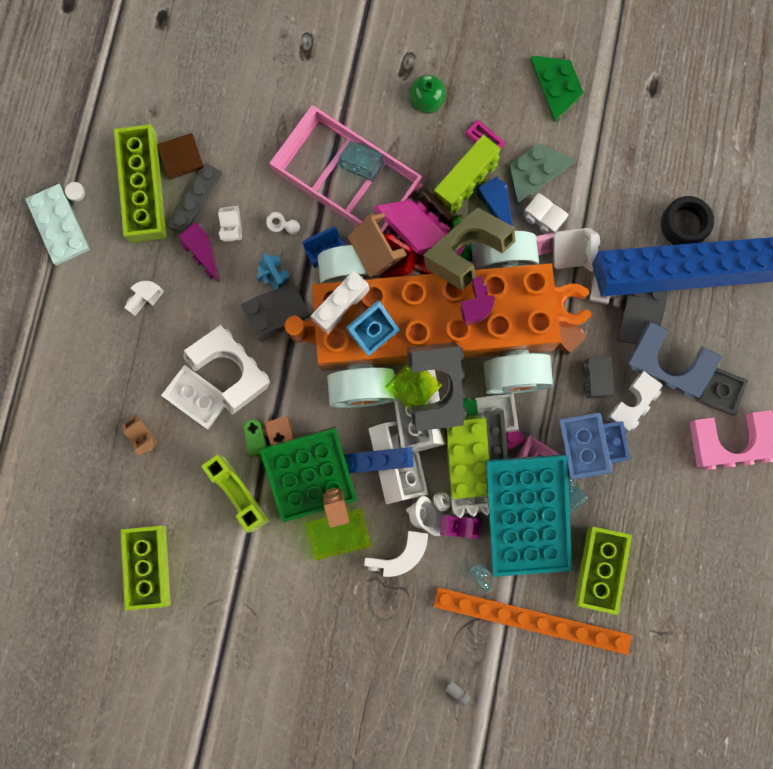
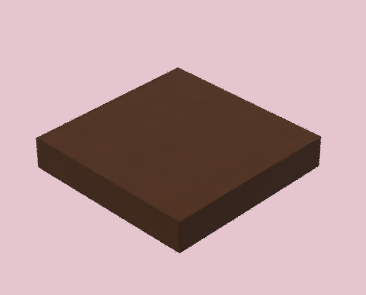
M192 133L157 144L169 180L203 168Z

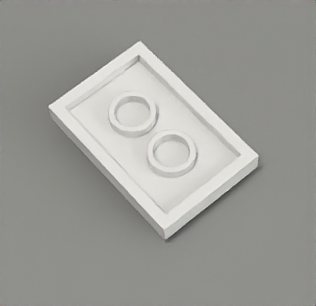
M185 365L161 395L206 429L211 427L225 408L220 401L223 392Z

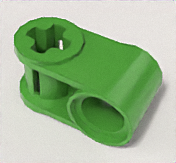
M249 420L244 425L247 452L250 458L261 456L259 449L268 446L263 432V424L258 420ZM253 423L254 425L258 426V429L255 430V434L253 431H250V428L252 427Z

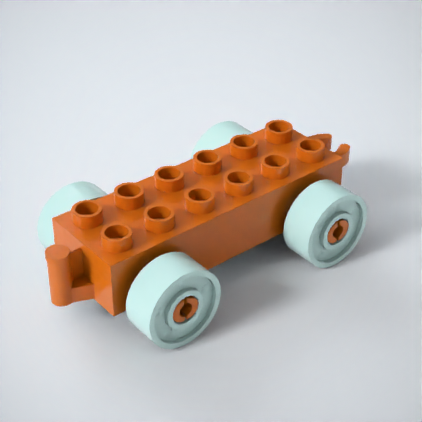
M515 231L516 242L503 254L484 243L473 242L471 243L475 278L481 277L482 283L486 282L488 289L486 296L494 295V305L485 320L464 326L460 304L462 301L475 299L471 283L463 290H460L435 274L381 278L380 274L370 278L353 246L346 245L327 249L318 255L320 284H312L314 312L353 271L369 284L367 294L356 305L353 304L346 310L341 318L342 320L329 334L325 333L314 323L312 318L303 322L298 316H290L286 320L285 330L294 342H304L317 346L318 365L321 371L347 369L327 376L330 407L359 408L395 402L394 370L373 367L408 364L407 347L456 342L463 349L464 359L503 355V357L494 358L483 363L486 393L496 395L526 393L553 387L550 355L529 353L553 351L561 343L559 326L576 327L582 325L591 317L592 313L590 310H581L576 314H570L564 308V301L567 298L584 299L588 295L589 290L580 284H567L562 287H555L552 263L539 264L537 239L533 233ZM379 300L399 328V331L370 356H367L350 337L346 327Z

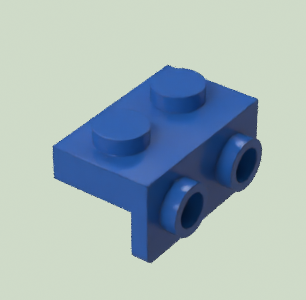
M336 226L302 241L305 252L314 268L318 267V255L321 252L334 247L345 246Z

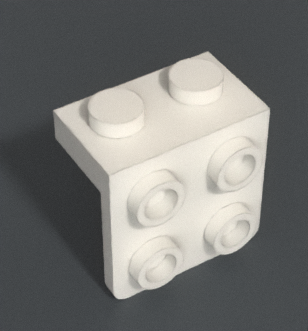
M591 228L555 232L553 236V266L556 269L584 266L589 271H594L592 262L598 253V246L600 245L599 234Z

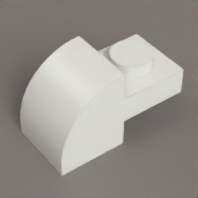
M140 281L130 288L135 292V295L128 298L124 308L136 316L146 302L153 306L164 290L154 282Z

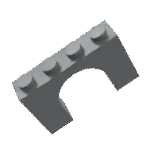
M456 342L407 347L408 367L412 372L441 370L446 372L449 379L447 393L441 400L432 404L411 406V419L414 429L416 431L463 426L464 418H466V409L463 406L465 389L462 387V380H464L465 374L463 367H461V360L464 359L463 349Z

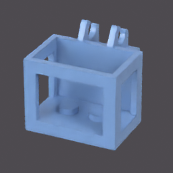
M601 413L560 420L571 479L575 480L613 473L611 463L631 460L623 421L604 424Z

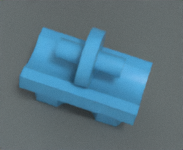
M268 254L262 255L263 259L259 262L260 267L257 268L259 274L256 276V280L258 282L264 281L265 285L271 284L274 290L281 288L283 284L288 282L290 276L286 270L277 272L276 268L281 265L279 256L273 255L269 257Z

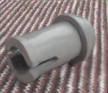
M453 680L444 690L458 701V705L465 706L471 698L468 695L469 692L462 690Z

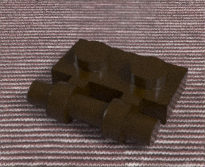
M425 189L422 192L423 196L420 198V201L428 206L427 210L429 212H433L439 217V222L449 227L450 219L453 217L449 212V208L446 205H442L434 193L431 194L428 189Z

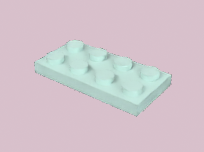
M60 184L25 199L53 264L59 265L90 250Z

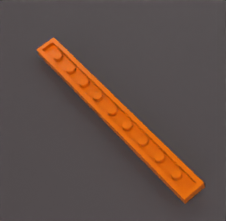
M440 587L437 588L433 605L435 608L626 655L629 653L631 634Z

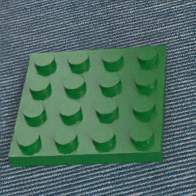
M336 426L259 449L282 523L325 511L323 493H326L331 488H342L346 504L357 501Z

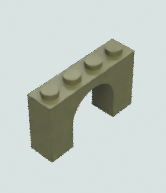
M477 208L423 255L426 269L458 289L463 290L475 278L474 264L457 255L456 251L465 244L479 242L503 254L516 242L515 229L506 222Z

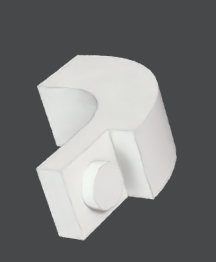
M408 531L406 548L400 556L391 560L365 557L364 566H368V570L380 571V568H384V577L398 576L408 572L422 558L427 546L428 533Z

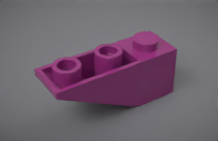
M195 222L178 236L182 241L180 245L186 252L191 251L194 254L192 259L198 266L202 264L206 268L204 272L211 280L215 278L219 282L220 277L212 242Z

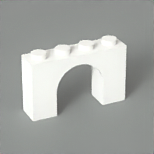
M221 325L184 350L183 358L195 372L216 358H228L238 364L242 372L241 379L223 392L220 398L221 403L232 415L268 389L270 383L268 375L258 369L255 360L246 355L243 346L240 343H236L230 331L224 329Z

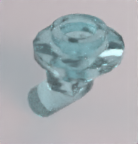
M476 565L471 568L470 572L476 578L478 585L485 593L490 591L491 586L484 580V578L490 575L487 567Z

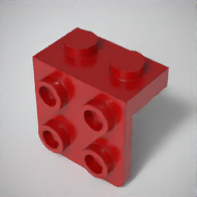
M385 234L384 237L392 251L403 248L407 255L381 274V278L401 277L412 274L417 253L409 245L397 240L395 236Z

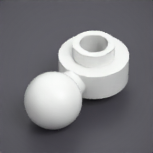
M272 212L267 216V227L271 231L278 232L285 228L289 234L294 235L300 230L298 221L289 220L287 222L279 212ZM274 218L279 219V222L277 224H274L272 222Z

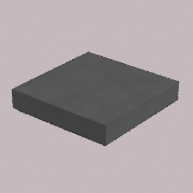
M716 368L697 402L735 416L748 380Z

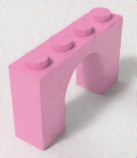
M772 410L746 415L749 443L745 450L739 454L731 453L722 447L718 440L714 418L689 422L697 468L704 467L705 471L716 469V465L722 464L723 468L736 467L735 463L742 462L743 466L755 464L754 460H761L762 463L773 462Z

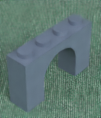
M648 321L627 360L628 364L631 365L630 368L638 373L642 370L657 381L661 379L666 382V386L674 390L678 387L683 390L682 393L690 398L694 396L700 398L722 356L701 346L692 364L686 370L679 373L666 372L660 368L657 354L669 331Z

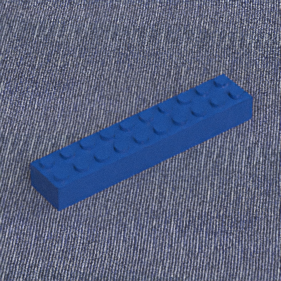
M773 237L598 251L592 266L601 297L773 282Z

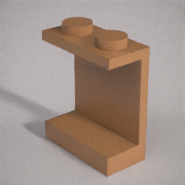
M372 213L364 218L365 222L353 227V232L347 236L370 278L383 274L407 255L403 248L392 251L377 223L385 217L384 213L378 215Z

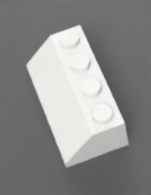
M397 421L368 428L374 451L401 448ZM412 452L414 467L378 470L386 504L429 495L419 452Z

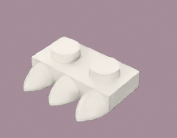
M488 496L452 499L451 497L453 515L455 514L459 518L465 513H469L473 517L478 512L489 515Z

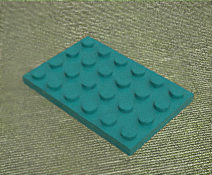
M566 454L486 460L493 577L572 571Z

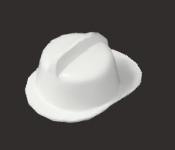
M421 496L417 502L406 509L413 526L425 529L434 536H440L439 524L442 515L445 514L439 511L429 498Z

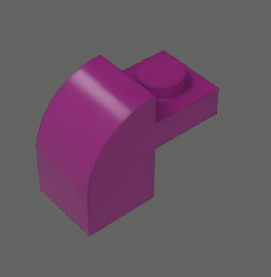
M481 277L472 279L471 285L475 299L462 301L460 304L464 326L482 322L489 316L493 308L494 295L486 296L488 294L486 282L482 283Z
M442 515L439 524L440 535L480 539L482 519Z

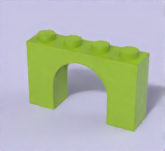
M217 454L201 466L212 483L218 484L229 497L238 512L236 518L247 533L255 532L270 521L226 457Z

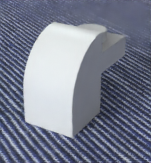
M239 206L220 208L218 212L221 226L219 231L220 240H223V242L242 240Z

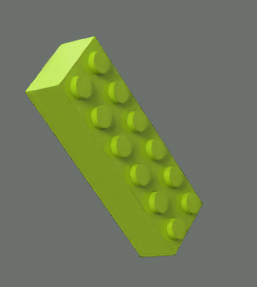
M151 124L114 129L123 235L129 243L166 239L157 133Z

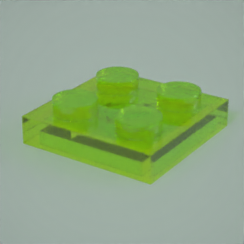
M407 362L385 387L411 411V406L424 405L442 384L428 371L412 372Z

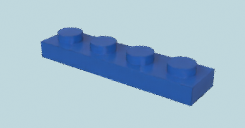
M412 447L344 454L349 473L414 467Z

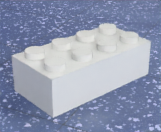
M407 370L395 374L396 401L394 404L401 448L412 447V452L416 453L446 445L445 428L416 431L412 426L411 406L432 404L440 400L435 370L418 372Z

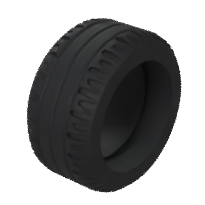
M680 197L674 200L663 212L660 224L661 231L672 245L702 243L710 235L714 227V215L711 207L697 197ZM677 210L693 212L700 221L699 234L687 235L682 233L674 223V212Z

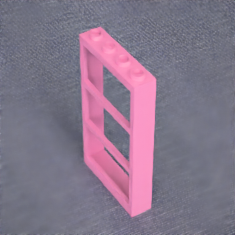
M313 105L269 163L272 171L354 225L363 223V221L352 215L351 212L385 165L413 182L401 201H413L412 196L415 193L418 194L423 187V176ZM320 122L347 140L311 188L284 169ZM353 143L380 162L348 207L343 209L317 191ZM385 222V224L381 228V231L383 235L390 234L392 229L391 226L387 222Z

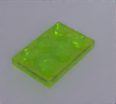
M362 508L348 512L349 523L332 528L329 527L327 517L305 522L314 561L372 547Z

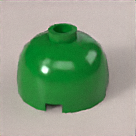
M432 75L418 77L412 83L409 91L412 107L424 114L438 111L446 97L442 81Z

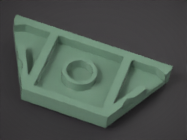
M538 143L509 165V170L513 180V189H515L516 203L519 205L575 163L574 159Z

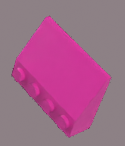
M407 200L376 205L374 208L378 214L384 213L385 217L383 219L417 254L422 256L436 245L441 238L445 237L450 230L446 224L439 222V217L433 212H429L427 210L428 206L421 201L417 203ZM460 247L456 254L460 255L465 247Z

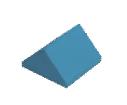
M379 300L346 327L350 337L367 356H370L399 331V328Z

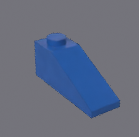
M496 176L480 186L477 195L491 215L512 226L507 186L503 180H499Z

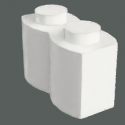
M539 193L523 214L526 221L530 224H537L544 234L551 232L554 234L568 217V214L563 209Z

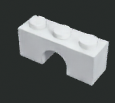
M353 271L311 315L313 322L325 333L329 334L342 320L341 318L351 305H356L367 294L369 284Z
M643 371L628 388L636 396V405L629 407L620 402L614 407L606 420L610 423L623 421L625 432L634 431L639 424L637 420L641 415L644 416L649 411L650 402L652 400L655 401L660 396V389L663 385Z

